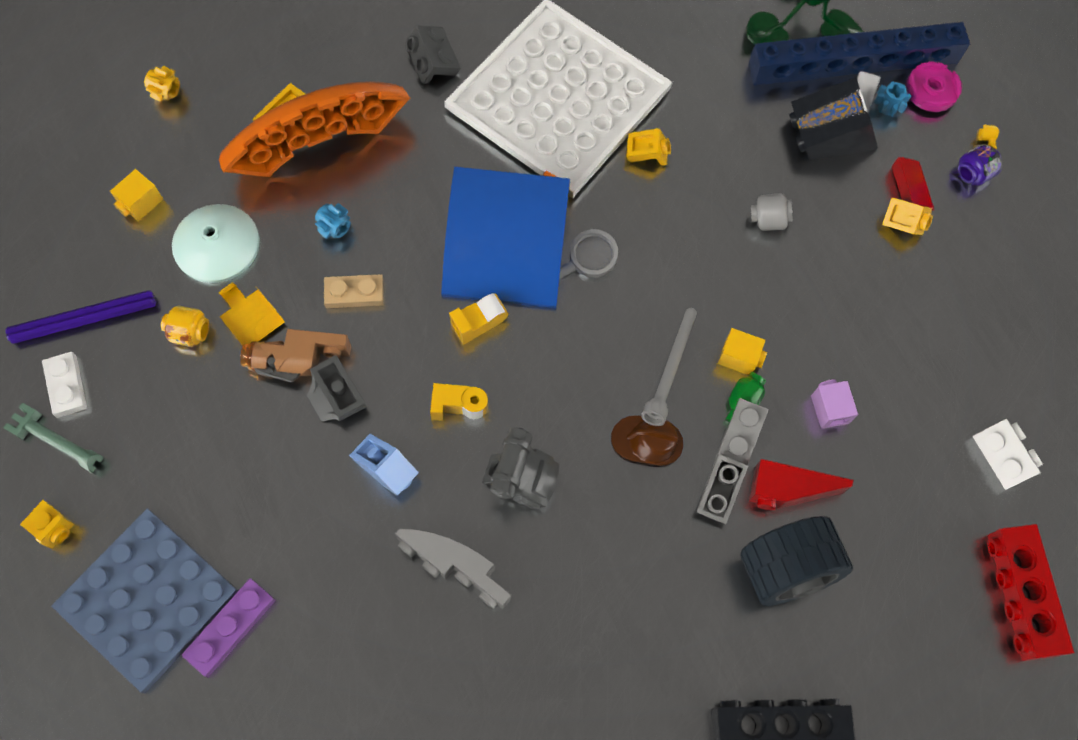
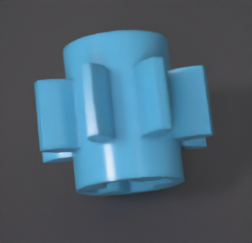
M891 81L887 87L885 85L880 86L874 103L878 104L880 113L893 117L897 110L900 113H904L911 94H907L905 85Z
M339 203L336 206L332 204L323 205L315 215L317 231L326 239L330 236L334 238L344 236L351 225L350 217L347 215L349 211Z

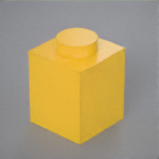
M137 169L133 170L110 190V193L116 200L113 205L125 217L130 214L138 222L164 200L156 186Z
M731 328L717 364L749 375L751 372H754L756 367L761 369L767 355V352L763 351L766 340Z

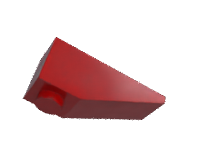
M760 459L754 467L749 502L757 503V507L760 509L775 510L776 508L779 509L843 494L853 486V480Z

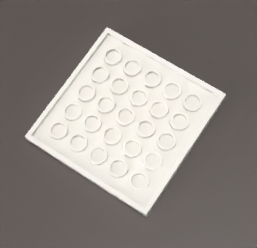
M543 0L444 101L447 110L539 175L543 176L544 172L548 171L557 177L569 178V196L573 198L628 137V133H632L672 87V81L550 0Z

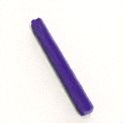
M151 290L9 326L5 329L6 337L13 344L148 309L156 306V298Z

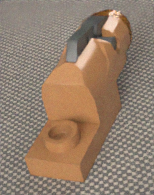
M287 329L285 344L283 341H252L250 344L244 343L241 349L240 362L242 367H248L249 371H256L257 374L294 382L299 376H311L309 369L319 364L320 354L327 358H331L334 355H337L338 358L341 356L350 357L351 344L348 336L344 334Z

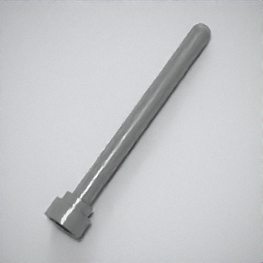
M688 308L685 311L654 398L645 403L641 417L650 425L662 426L666 421L669 412L666 399L697 315L694 308Z

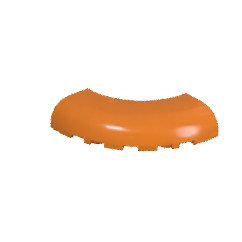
M384 82L347 83L301 95L265 113L236 135L220 153L219 162L223 172L271 177L277 169L294 157V150L306 145L310 148L332 139V135L342 131H346L348 135L379 134L410 97L403 87Z

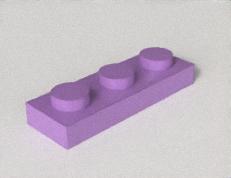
M249 578L181 656L204 677H209L276 600Z

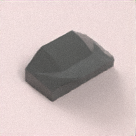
M337 355L309 369L312 383L307 397L321 421L331 419L341 421L367 407Z

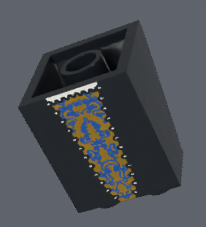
M856 77L791 101L794 111L789 113L793 128H799L801 133L796 139L800 151H806L810 160L878 149L873 126Z

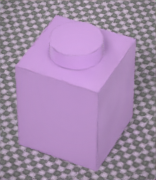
M832 379L821 382L811 395L821 429L850 424L858 415L848 381L837 383L836 380Z

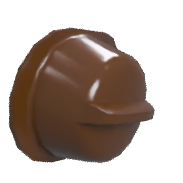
M639 415L628 416L621 419L614 426L611 433V443L615 452L622 458L634 462L666 466L674 463L681 456L683 450V437L679 429L668 420L662 426H653L646 423Z

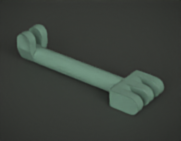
M21 403L18 407L22 412L27 413L24 418L16 413L11 417L19 423L18 426L15 427L12 424L6 423L3 427L22 440L30 432L77 459L79 465L91 473L96 469L93 466L95 461L100 463L104 458L93 450H85L39 424L37 421L42 414L24 403Z

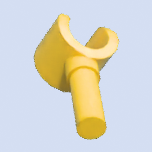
M984 124L983 129L980 128L978 131V140L988 141V145L997 150L996 140L999 135V128L994 125Z

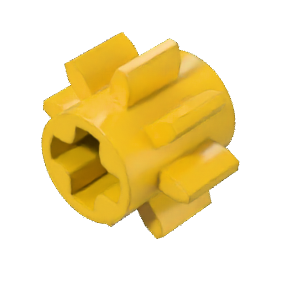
M162 66L161 69L155 67V69L147 72L144 85L146 90L151 92V98L162 102L163 99L169 101L177 96L180 90V82L178 77L174 76V70Z

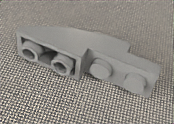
M741 398L738 399L715 457L696 513L727 524L769 409Z
M399 529L395 533L400 541L397 546L411 558L415 554L424 561L422 567L433 577L437 578L440 574L447 579L455 570L457 571L454 575L455 578L467 588L474 585L482 592L479 597L491 608L494 609L498 605L501 609H504L511 601V595L489 578L495 570L494 564L476 551L450 538L430 532Z

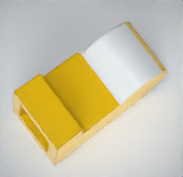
M495 293L483 297L477 303H473L462 310L459 307L449 312L451 326L463 345L498 326L509 315Z
M433 383L430 409L431 420L443 421L444 413L462 414L473 420L480 419L486 414L488 396L481 388Z

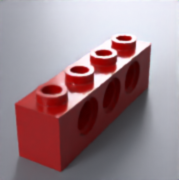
M1037 524L1001 528L988 534L987 547L989 554L994 558L997 568L996 581L1003 590L1006 601L1005 613L1012 623L1015 634L1013 638L1014 646L1020 654L1022 661L1075 653ZM1014 555L1018 556L1021 560V567L1015 563ZM1023 586L1029 590L1030 599L1024 595ZM1032 618L1038 622L1039 632L1033 628Z

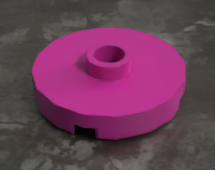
M932 61L921 63L911 72L906 81L907 94H911L910 100L916 106L926 111H945L956 103L962 93V83L959 75L954 70L953 72L948 70V66L943 63Z

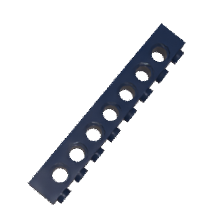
M963 22L756 43L748 64L753 85L857 75L860 71L875 73L913 69L921 63L931 61L945 65L958 64L968 49L970 41Z

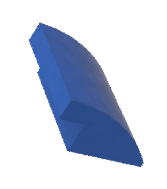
M454 166L445 237L442 296L481 300L483 297L495 293L502 303L556 308L570 179Z

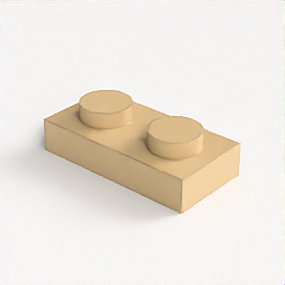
M383 275L324 277L325 308L384 306Z

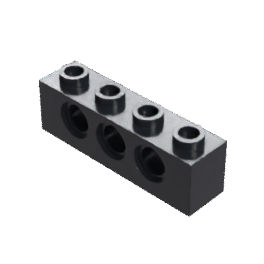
M807 699L786 700L787 706H774V700H754V707H741L740 700L721 701V707L712 709L714 740H855L852 705H840V699H820V706H807ZM813 714L818 716L822 722V728L818 734L814 733L809 726V719ZM746 715L751 716L756 722V730L752 735L747 734L742 728V720ZM779 715L786 717L789 722V729L786 734H781L776 728L775 721Z

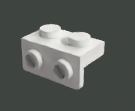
M1005 419L973 436L1005 490L1041 474L1038 467L1042 466L1043 463L1034 449L1027 451L1021 440L1025 439L1026 436L1017 422L1010 424Z

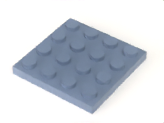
M147 508L51 607L141 693H146L209 625L238 590Z

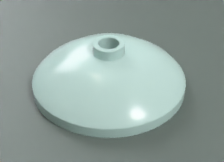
M226 204L207 205L191 212L180 222L173 236L172 252L178 266L189 277L205 283L225 282L241 275L251 266L259 250V233L253 220L241 209ZM210 232H215L212 236H207Z

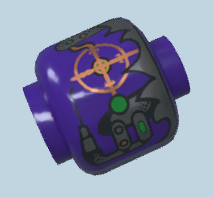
M986 144L978 145L962 155L958 162L960 178L964 182L975 186L986 183L998 175L1002 169L999 151Z

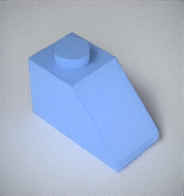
M369 434L349 455L383 487L397 496L411 485L412 480L419 473L397 448L372 434Z

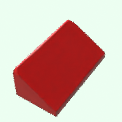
M898 157L892 165L901 199L930 207L933 211L934 206L920 161Z

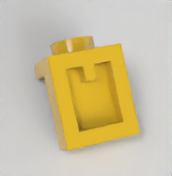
M660 128L628 133L626 157L630 163L657 159L661 166L667 165V156L671 154L670 140L665 138Z
M891 197L882 225L915 235H923L924 231H927L932 223V208Z
M42 500L20 525L36 537L40 544L53 549L68 537L70 529L75 524L48 502Z

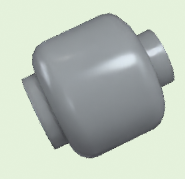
M784 193L760 195L757 199V205H751L752 222H758L759 229L762 231L783 230L787 228L788 222H793L792 199H787Z

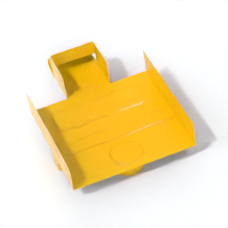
M233 282L219 291V294L231 308L219 316V318L245 350L284 323L283 318L258 288L246 298Z

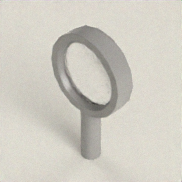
M590 229L581 232L575 237L571 245V261L561 266L560 279L576 270L587 277L598 278L607 275L614 269L618 260L616 241L609 233L602 230Z

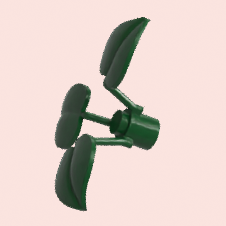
M801 0L781 23H779L775 15L769 12L761 11L755 13L747 23L746 35L754 45L756 43L788 40L789 34L783 27L805 3L810 6H817L823 3L821 18L825 22L820 27L822 36L861 33L864 31L844 11L831 9L827 14L830 0Z

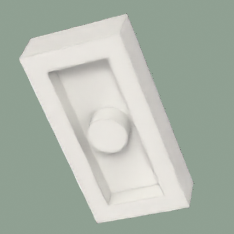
M68 352L42 360L52 415L59 418L86 410L87 404L77 356L73 352Z

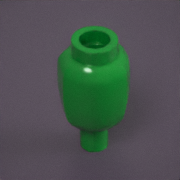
M751 372L748 377L739 379L729 397L731 410L725 418L729 423L739 398L757 405L760 404L765 395L764 384L766 380L763 377Z

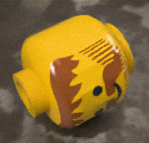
M175 306L168 314H164L162 317L161 330L165 331L166 339L169 342L194 347L200 341L203 342L207 338L209 320L205 318L204 313L199 309Z

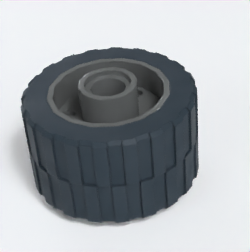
M826 516L801 519L771 530L748 543L740 553L760 603L765 606L786 603L813 594L844 579L853 570V565L832 519Z

